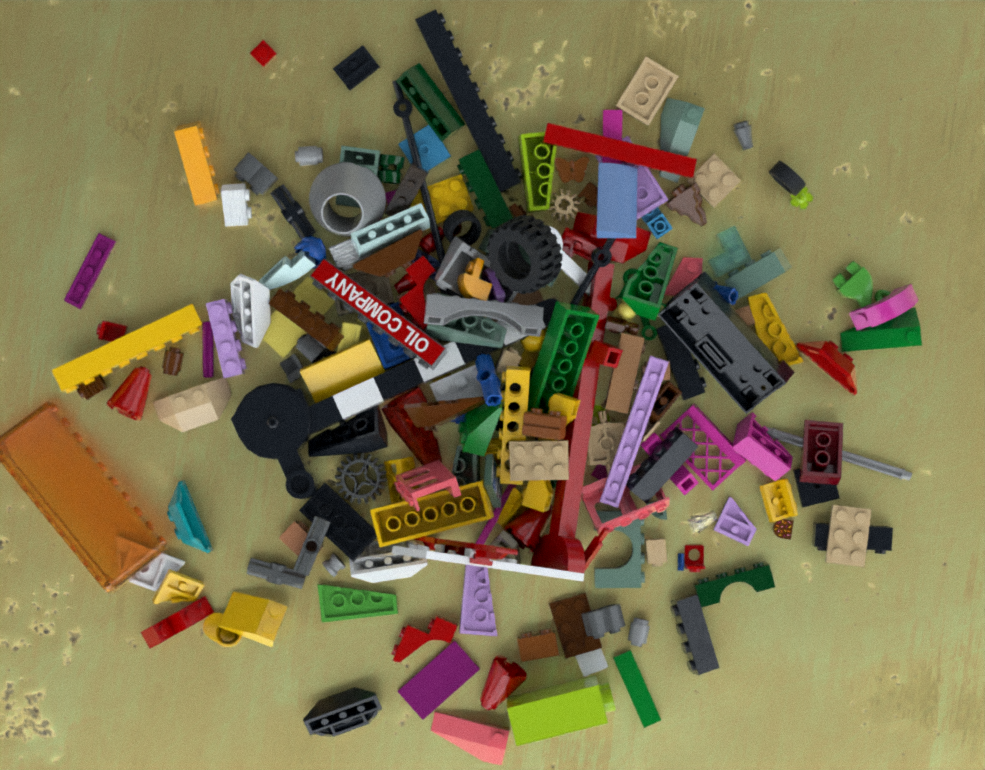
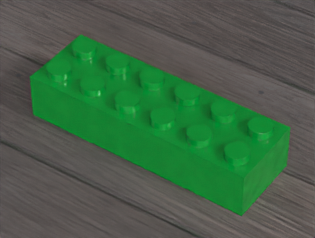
M556 301L529 383L528 411H531V408L543 409L542 413H548V402L553 394L561 393L573 397L600 316L591 308Z

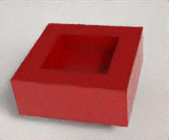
M264 40L250 52L263 67L277 55Z

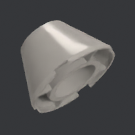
M342 162L325 168L317 175L310 189L309 204L314 218L324 229L335 235L351 237V233L381 220L386 206V195L381 181L371 170L351 162ZM336 195L350 196L358 202L362 212L355 217L340 216L331 208L329 199Z

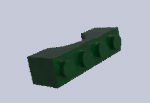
M764 561L752 564V568L746 569L744 566L734 569V573H718L716 578L709 579L708 577L697 579L698 583H694V587L701 608L720 603L723 590L735 582L747 583L756 592L774 588L775 584L769 564H764Z

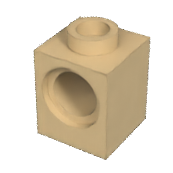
M665 538L645 539L647 563L652 564V567L663 566V562H667Z

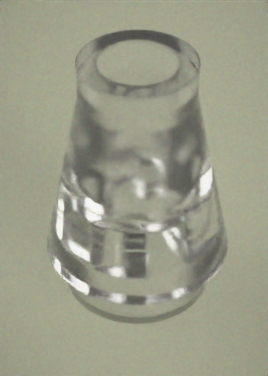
M711 510L692 515L687 521L693 533H700L718 519L715 512Z

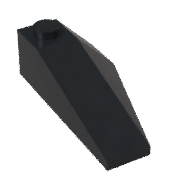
M376 405L365 410L348 421L343 420L333 430L327 429L308 440L309 457L369 453L388 447L387 430L379 406Z

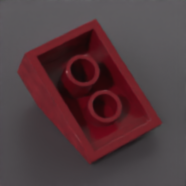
M804 421L799 482L839 484L842 473L843 423Z

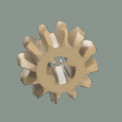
M563 189L559 190L560 196L554 192L552 195L556 200L550 199V203L554 205L549 206L548 210L555 209L551 216L554 217L558 213V221H561L563 215L567 222L569 221L568 214L572 218L576 217L572 210L575 212L580 210L574 207V205L580 204L578 200L573 202L577 195L573 194L569 197L571 191L569 189L566 195L563 194ZM562 200H565V203H569L566 210L559 208Z

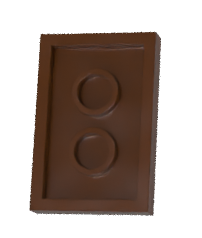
M586 592L549 603L565 659L602 648L599 638L593 639V636L586 635L581 615L591 611Z

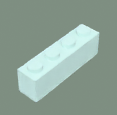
M422 203L351 233V240L359 258H362L387 247L420 228L423 231L430 228V221Z

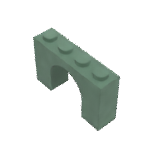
M596 510L602 523L623 515L621 510ZM638 518L633 520L628 526L614 528V530L623 532L630 538L632 553L629 560L621 566L594 567L595 588H641V583H645V571L641 572V564H645V554L641 552V545H644V533H641L644 519L639 520Z

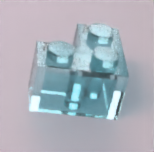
M735 225L716 235L724 253L707 262L715 278L752 260Z

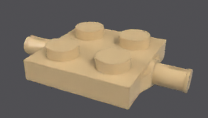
M602 411L598 412L600 423L591 426L588 453L590 465H606L608 477L624 431L623 422H607L606 411H603V417Z

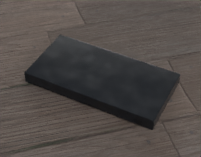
M324 483L299 510L311 522H313L315 516L330 521L331 523L325 536L353 562L377 538L375 528L327 483Z

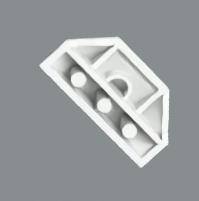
M240 274L230 283L232 317L236 322L237 330L241 334V341L257 348L271 323L270 305L268 304L270 302V292L267 287L255 279Z
M413 540L379 547L378 541H373L355 562L349 558L351 577L371 583L408 578L427 566V559L392 553L393 546L409 548V544L420 545Z

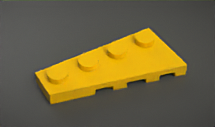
M767 293L747 297L755 320L756 335L779 361L784 359L789 366L804 362Z

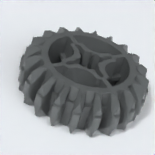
M356 453L353 454L354 460L350 456L346 457L349 462L348 464L344 461L340 462L344 469L337 468L341 475H335V478L341 479V482H337L336 486H343L339 493L346 491L345 499L349 495L352 496L350 499L351 503L354 502L355 498H358L357 503L361 504L362 498H364L367 504L369 503L368 497H371L374 501L376 500L374 493L379 496L382 494L378 488L385 489L386 486L382 485L381 482H386L387 478H381V475L386 474V471L380 472L379 469L384 465L379 464L377 466L375 464L378 462V458H375L372 462V454H369L367 459H365V453H361L360 458H358ZM355 463H364L359 472L348 470ZM369 465L375 470L377 481L368 476ZM364 471L367 481H362L358 486L359 482H357L356 475L359 476ZM346 476H349L355 482L353 491L347 486ZM362 485L374 486V489L369 493L358 494Z

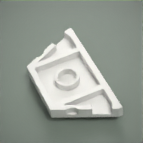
M118 535L115 537L119 578L152 591H156L169 569L177 572L186 562Z

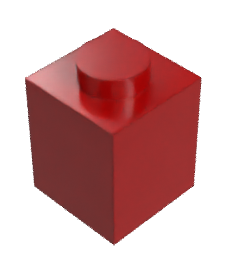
M594 340L589 359L604 366L617 368L623 350L609 343Z

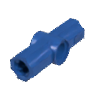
M481 354L477 356L475 361L478 372L476 378L481 384L485 403L488 406H497L501 404L503 399L500 390L501 381L497 377L491 355Z

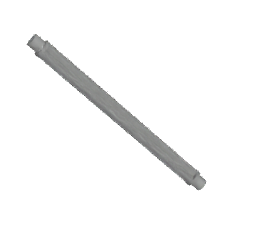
M767 427V434L771 438L802 447L803 437L778 430L774 427ZM842 450L843 461L894 476L900 480L910 481L912 473L905 471L904 468L894 467Z

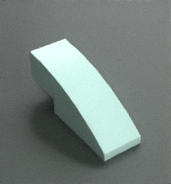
M302 250L291 260L284 256L259 280V283L269 290L284 286L297 280L316 266L315 258L309 256V252Z

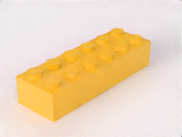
M484 480L459 486L461 496L455 498L447 490L416 498L419 511L413 506L410 507L409 503L405 500L371 509L370 513L379 547L494 518L490 498L484 487Z

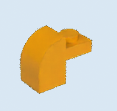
M480 258L468 262L465 269L467 273L458 275L457 284L460 293L466 299L477 298L487 301L492 284L479 279L484 260Z

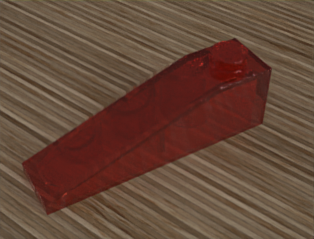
M420 387L394 398L381 408L390 426L422 466L437 460L442 463L438 441L434 438L433 430L424 431V427H416L404 409L405 404L428 402Z

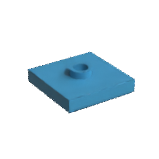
M429 125L414 134L422 168L426 171L431 170L451 157L443 142H441ZM405 139L398 145L411 164L413 160L408 141Z

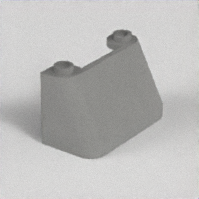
M455 236L436 274V285L443 290L449 288L464 297L458 288V275L467 273L465 269L469 261L480 258L484 260L479 279L482 280V271L490 268V260L484 254ZM499 279L500 286L504 289L506 295L503 303H511L518 291L514 292L509 289L510 287H505Z

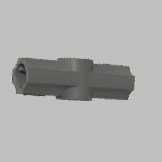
M318 516L314 517L293 570L309 576L331 523L330 521ZM308 541L316 542L317 549L315 551H310L307 548Z
M255 558L250 559L246 573L266 579L270 583L285 584L299 589L303 588L306 575L287 568L286 565L276 562L269 563Z

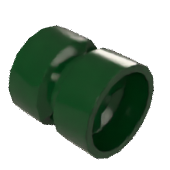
M380 154L379 165L382 168L378 170L377 177L382 183L400 185L403 176L400 170L404 168L405 157ZM388 166H394V170H389Z

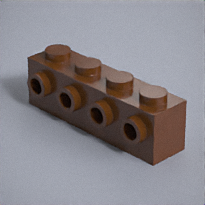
M279 288L268 304L325 347L334 351L344 338L339 333L340 328L332 322L327 324L324 321L326 317L318 311L315 314L309 310L311 306L303 300L300 303L295 300L296 295L290 290L283 291Z

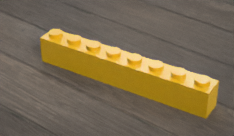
M190 304L51 371L62 393L66 391L68 394L77 390V386L82 383L88 385L94 382V377L102 375L104 377L113 372L112 369L117 366L120 369L131 364L130 360L134 358L140 360L148 356L147 352L153 349L157 352L165 348V344L170 341L176 343L182 340V336L187 333L193 335L199 332L202 322L193 304Z

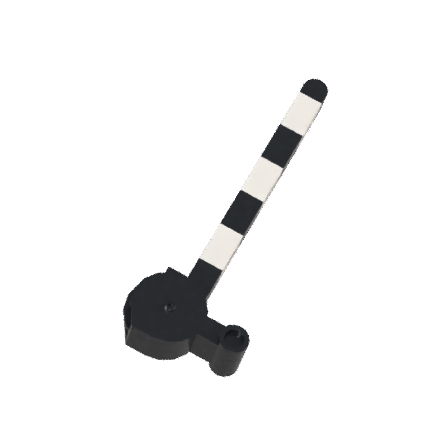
M550 298L535 304L538 307H544L542 330L549 326L556 301H558L556 299ZM497 321V324L507 329L502 348L451 342L444 345L447 354L434 370L423 368L418 363L419 359L415 358L311 406L301 388L296 390L289 385L279 383L261 385L244 396L231 421L240 440L249 451L259 457L279 461L286 477L285 485L287 492L294 498L308 499L316 493L319 484L316 476L309 471L300 450L304 448L312 434L472 363L481 354H492L521 339L523 340L528 335H520L509 325Z

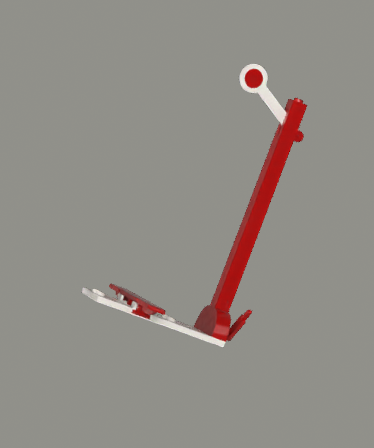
M549 226L552 229L551 232L558 238L556 239L557 243L561 246V270L580 287L587 274L562 250L563 242L561 235L555 228ZM591 261L588 262L587 273L593 264ZM609 263L605 267H600L584 293L582 306L591 308L600 316L573 394V398L581 400L577 415L565 427L566 433L563 440H568L569 480H557L549 534L544 535L540 539L533 553L531 566L517 564V560L505 558L508 554L518 555L517 549L426 536L414 539L422 541L425 546L409 544V548L393 546V554L584 581L586 569L603 546L602 541L609 533V528H603L600 534L593 538L585 551L580 540L575 538L600 364L589 359L594 340L604 341L607 313L617 308V301L610 297L615 264Z

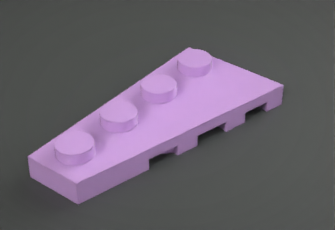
M465 564L459 626L460 634L498 636L487 567Z

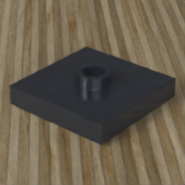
M800 468L793 470L802 507L840 499L837 485L799 482Z

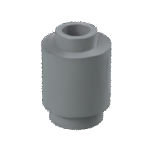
M298 147V151H295V161L299 162L300 166L323 163L322 147Z
M634 618L633 622H631L628 635L631 645L642 647V644L647 643L650 628L648 620Z

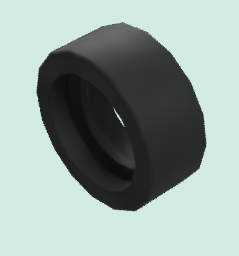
M778 161L769 171L774 180L794 196H797L806 186L804 180L782 161Z
M469 210L455 211L445 220L443 233L450 243L454 239V229L465 221H471V227L466 234L457 238L471 246L480 237L482 231L481 223Z

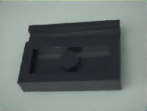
M362 45L335 66L333 70L351 91L380 69V66Z

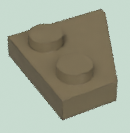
M503 530L490 545L517 549L518 555L508 554L505 558L515 559L517 564H521L518 542L512 534Z

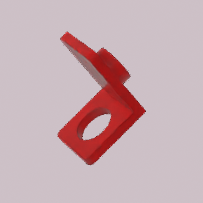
M685 545L684 567L689 569V572H701V569H705L703 545ZM692 549H696L700 553L697 560L689 558V552Z

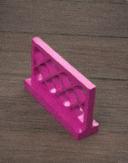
M695 403L660 434L665 440L666 434L674 430L675 426L680 422L678 428L681 431H693V441L699 445H706V455H695L694 451L689 457L692 458V462L689 459L685 462L712 491L746 462V458L732 448L733 443ZM687 415L693 420V428H682V420ZM695 431H703L706 434V442L695 441ZM708 445H717L720 448V456L708 455ZM695 458H706V469L697 468L694 465ZM708 458L719 459V469H708ZM722 459H730L735 464L731 469H721ZM708 472H719V480L712 484L708 480Z

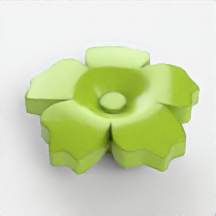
M804 187L797 196L791 194L790 197L794 198L790 201L791 206H799L802 210L806 209L809 205L808 202L813 201L811 193H807V187Z

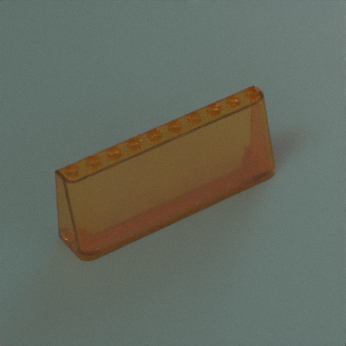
M46 401L0 436V462L104 591L108 594H114L168 550L166 546L168 543L161 535L158 536L154 532L156 529L149 520L146 522L142 517V510L137 505L133 506L130 502L131 497L126 491L122 492L118 487L119 482L115 477H110L107 474L106 466L94 458V451L89 446L85 447L82 443L83 438L77 431L75 433L70 428L71 423L66 417L62 418L58 413L60 411L53 402Z

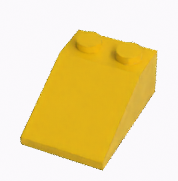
M233 592L219 627L273 647L285 618L287 606L269 599Z

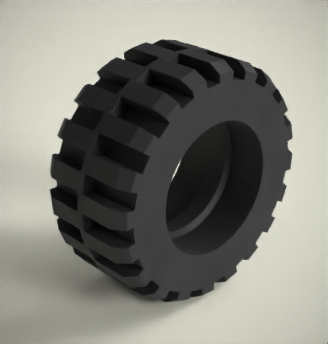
M519 215L495 228L489 237V243L487 244L489 253L487 258L491 263L490 268L494 270L495 277L502 281L501 284L505 287H510L509 289L514 292L518 291L521 294L533 293L556 279L561 270L562 254L560 253L561 246L556 240L558 238L551 232L552 229L548 225H544L542 220H535V217L529 215ZM518 244L526 250L531 265L522 257Z

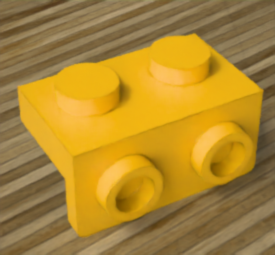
M787 478L759 486L770 523L798 515L797 504L792 494V486Z

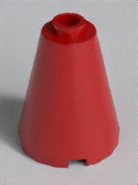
M143 366L135 367L109 398L106 406L112 410L116 407L119 414L136 421L137 419L141 421L152 375L149 374L150 370Z
M550 505L549 510L545 512L528 508L508 523L503 530L508 531L514 536L521 549L524 550L526 547L530 549L528 553L532 554L551 520L553 506Z
M495 656L480 696L481 706L487 710H495L527 679L526 671L514 661L512 664L507 662V657Z

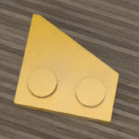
M516 488L512 489L497 520V523L503 528L529 508L522 505V493Z
M169 569L152 599L153 603L160 604L162 601H171V603L196 601L204 587V583Z

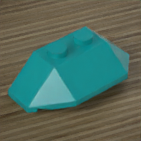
M185 480L179 481L168 505L169 511H167L170 521L175 523L176 529L174 531L178 540L181 539L184 544L209 553L213 551V548Z

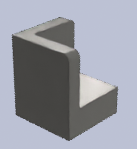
M296 353L280 363L290 383L302 377L300 369L304 368V365Z

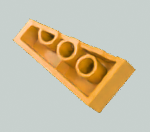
M195 121L177 126L174 133L195 206L218 200V194H221L219 184L214 181L215 170L213 164L210 165V152L208 146H205V134L200 126V122Z

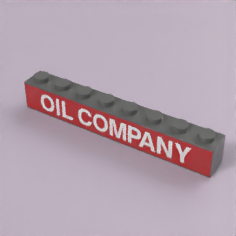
M325 258L310 275L313 281L312 285L320 291L322 289L328 292L327 296L335 302L337 300L342 302V307L348 312L352 313L354 311L357 313V318L364 324L369 322L373 325L372 329L379 335L384 333L389 337L387 340L396 347L400 345L404 348L403 352L410 358L414 356L419 359L418 363L423 368L434 370L447 354L444 346Z

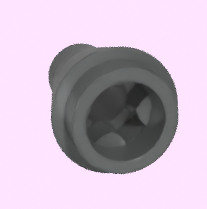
M746 120L734 124L733 131L742 150L754 147L752 127L749 121Z

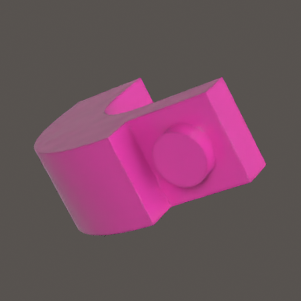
M908 284L894 289L885 298L853 310L849 314L856 330H860L869 326H877L901 315L912 308L919 300L912 284Z
M654 432L640 446L650 456L655 447L663 441ZM683 464L670 477V480L684 495L699 483Z

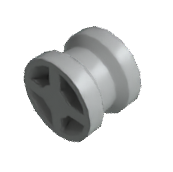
M335 553L330 556L329 560L322 562L323 566L333 577L337 575L340 569L343 570L346 567Z

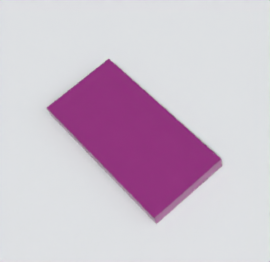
M454 640L397 692L424 720L478 672L480 668Z

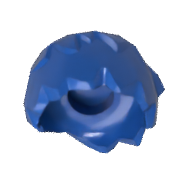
M314 236L303 237L294 247L295 253H299L301 250L307 251L309 256L315 258L316 266L312 269L317 268L322 260L327 258L325 246L320 238Z

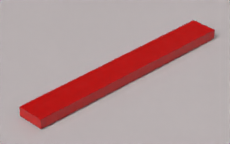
M547 123L543 143L688 178H693L697 162L695 158Z

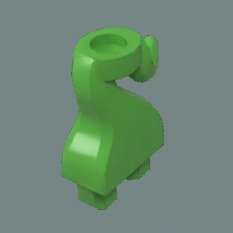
M852 261L845 268L852 276L846 280L839 273L832 281L838 288L837 291L841 296L856 301L861 308L871 304L873 280L870 273L864 267H860V265ZM883 289L878 290L874 296L876 302L883 299V295L888 296L891 292Z

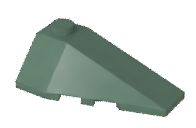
M667 98L661 114L660 150L688 156L705 108L689 102ZM659 171V177L678 183L679 175Z
M437 292L438 294H441L442 296H449V297H451L450 295H446V294ZM483 316L462 317L450 321L443 326L428 324L426 329L427 335L443 341L497 348L503 347L507 329L488 317L485 318Z

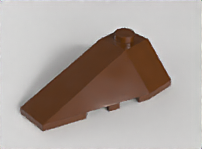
M484 396L442 400L439 402L405 404L404 409L416 427H424V431L436 430L435 426L444 425L485 404Z

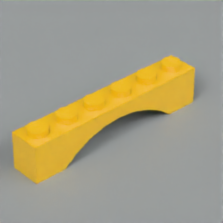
M557 393L550 397L548 407L549 410L561 411V415L567 416V425L576 418L581 400ZM538 437V441H540V440H555V439H548V438ZM527 480V488L524 489L521 497L523 499L522 505L541 512L548 511L554 494L550 480Z

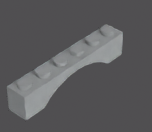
M433 293L427 294L424 324L443 326L450 321L462 317L484 316L504 322L520 335L540 337L544 307L519 305L515 302L501 303L497 300L466 299L460 296L449 297Z

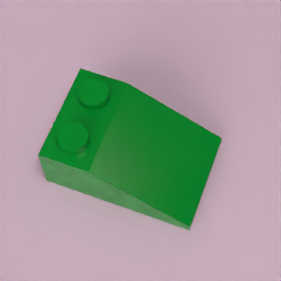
M502 402L497 406H488L485 403L469 411L465 415L463 422L460 421L458 433H460L459 443H461L463 452L485 456L503 409Z

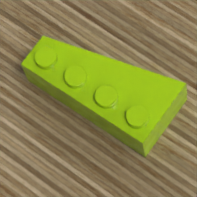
M545 132L520 134L518 136L527 213L547 211L550 206L557 146L543 143Z

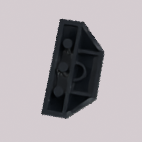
M354 687L319 700L304 717L303 721L310 735L334 737L370 724L377 713L382 710V706L375 692Z

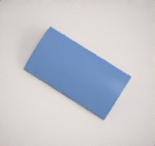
M599 163L597 238H636L638 168L615 163Z

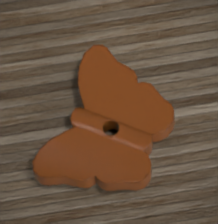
M581 157L575 162L573 160L568 162L563 158H555L554 164L559 172L562 183H568L570 180L581 183L590 159L588 157Z

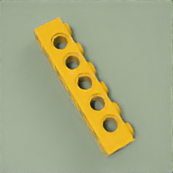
M507 366L506 371H502V383H506L505 390H501L503 398L501 402H504V409H502L500 414V421H503V428H499L498 440H502V447H498L497 459H501V466H497L496 477L500 478V484L523 485V480L510 481V467L505 464L510 459L509 447L506 443L510 440L526 441V435H522L524 412L528 411L530 367ZM518 383L521 388L518 391H512L510 385ZM516 402L520 407L517 410H511L509 404ZM515 421L518 423V427L510 429L507 426L508 423Z

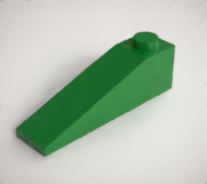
M659 242L646 261L628 280L622 299L637 315L656 320L678 250L677 247Z
M916 307L910 308L901 315L877 326H869L860 330H856L853 327L840 333L842 352L922 346L921 328Z

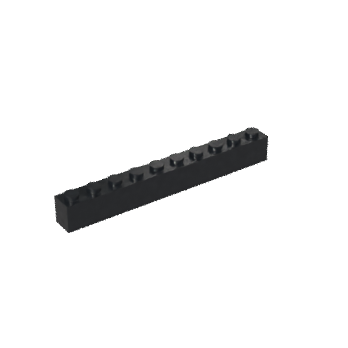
M435 9L415 19L500 193L521 184L520 179L523 177L519 169H514L511 163L514 161L510 150L506 152L503 146L506 142L501 133L497 134L495 130L497 124L493 116H488L486 110L489 108L485 100H480L477 94L480 92L477 83H472L469 76L472 73L467 64L463 65L461 61L463 55L459 47H454L452 41L455 39L451 31H446L443 25L446 23L443 14H438Z

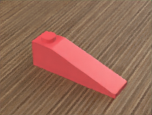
M435 711L431 727L432 732L481 761L502 765L509 727Z

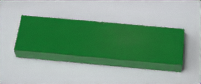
M631 650L614 656L613 659L643 727L645 728L661 721Z

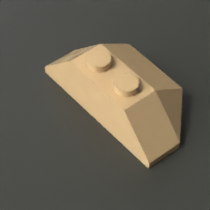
M223 377L153 402L161 422L181 432H185L219 420L232 394L226 378Z

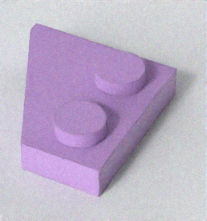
M728 497L713 530L749 546L756 528L733 498Z

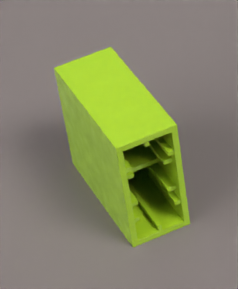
M596 675L507 698V711L516 746L607 724L606 713L616 710L609 682L598 685Z

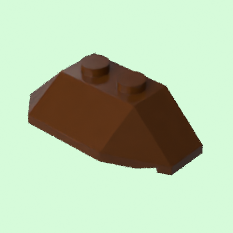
M422 228L352 265L353 268L379 277L385 275L387 278L395 274V269L402 266L404 269L412 265V260L416 257L423 234Z

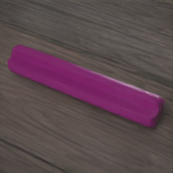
M204 321L202 323L203 377L212 378L214 376L213 332L210 321Z

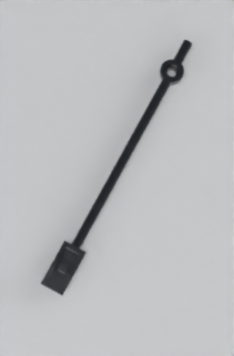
M395 80L392 83L397 101L394 103L393 110L395 115L402 119L413 163L422 168L409 118L413 112V107L409 100L404 99L402 88ZM401 105H405L406 110L401 111L399 107ZM425 179L420 191L430 221V229L441 266L445 252ZM436 267V268H435L436 274H437V272H438V270H439L440 267ZM440 288V291L443 294L450 296H460L459 294H457L453 290H450L449 288H447L446 290Z
M607 238L603 247L600 246L593 250L591 254L593 264L570 304H579L598 269L610 263L612 255L609 250L616 238ZM535 362L533 368H532L531 371H530L529 383H530V380H531V377H532V374H533V371H534L536 362ZM516 402L509 404L511 410H517L520 407ZM500 417L495 427L497 431H499V428H503V421H500ZM511 421L507 426L513 429L517 422Z

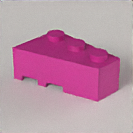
M752 412L737 424L732 448L738 454L745 457L752 465L759 468L766 476L776 481L791 470L793 457L777 439L774 441L767 434V427L765 425L761 427L754 419L756 415Z

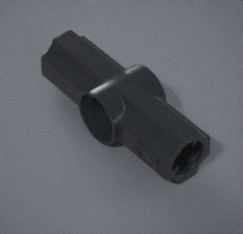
M284 184L270 193L280 207L281 213L287 222L293 226L300 239L313 236L316 233V230L305 216L306 213L297 200H294Z

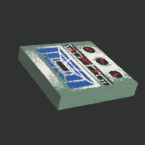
M486 454L484 487L493 507L499 508L501 507L502 484H500V478L496 477L498 465L493 454Z

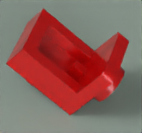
M102 321V324L99 323L96 334L99 335V340L112 342L125 336L128 326Z

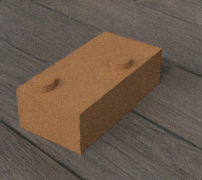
M620 333L617 348L622 349L623 352L617 368L612 369L604 409L628 414L633 391L636 392L639 380H636L641 354H644L646 343H644L645 338Z

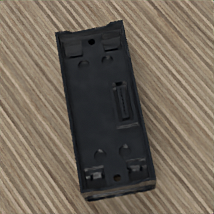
M704 271L672 297L658 316L747 414L769 395L784 386L795 372L784 359L778 360L714 288L716 283Z

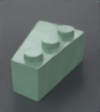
M781 248L773 252L768 250L760 255L762 257L760 260L755 262L753 259L744 264L745 269L739 271L737 268L728 274L729 278L725 282L728 287L735 288L738 291L737 300L792 268Z

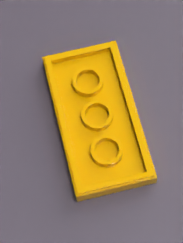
M370 338L300 369V373L315 403L386 372Z

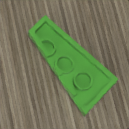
M317 584L322 622L398 614L396 594Z

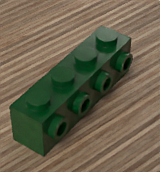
M420 63L406 70L396 80L441 142L456 134L466 125Z
M478 149L458 159L460 164L457 167L461 175L465 174L468 182L465 183L469 192L474 191L477 199H474L478 210L483 209L485 216L482 218L486 226H491L492 229H495L511 220L513 217L480 150Z

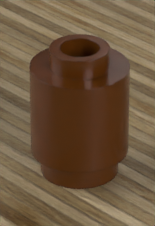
M170 347L169 350H165L162 364L164 374L178 376V373L181 372L184 353L181 352L180 348Z

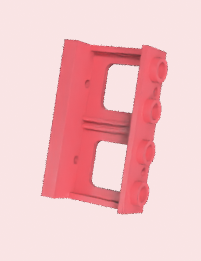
M439 460L395 475L397 482H394L397 492L401 494L402 498L404 497L410 507L413 506L417 511L420 509L416 498L445 488L454 498L461 496L456 477ZM428 471H429V473H426V474H424V475L415 477V478L410 479V480H406V479H408V478H411V477H414V476H417V475H420V474H422V473H425V472H428ZM432 479L437 480V482L420 487L418 489L411 488L413 486L430 481Z
M641 464L633 466L630 475L635 473ZM607 477L582 487L581 499L598 535L603 528H609L610 533L616 527L628 526L633 520L638 518L639 520L645 519L656 511L658 513L667 509L670 502L669 497L666 498L662 488H660L655 494L657 502L637 509L630 495V489L625 486L619 503V508L623 515L602 523L594 506L600 503L599 500Z

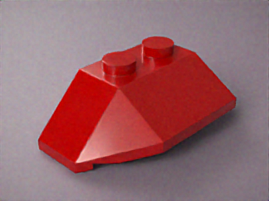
M577 212L572 230L600 243V246L603 247L607 238H597V216ZM636 227V238H616L609 250L612 255L611 261L623 264L645 252L651 232Z
M830 340L829 342L814 341L795 344L799 351L851 395L855 396L857 394L856 368L852 363L853 359L846 353L842 355L837 350L839 347Z

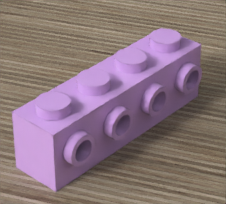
M221 299L206 303L223 377L229 378L245 374L244 370L247 368L245 359L241 358L240 355L242 346L240 340L236 338L237 326L236 322L232 321L231 313H233L231 302H228L227 299Z

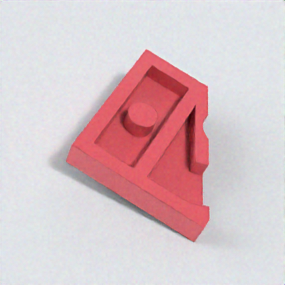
M683 257L664 295L675 296L702 273L703 258Z

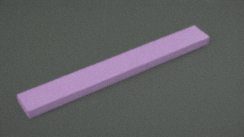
M651 355L649 357L599 502L616 508L619 506L669 361Z

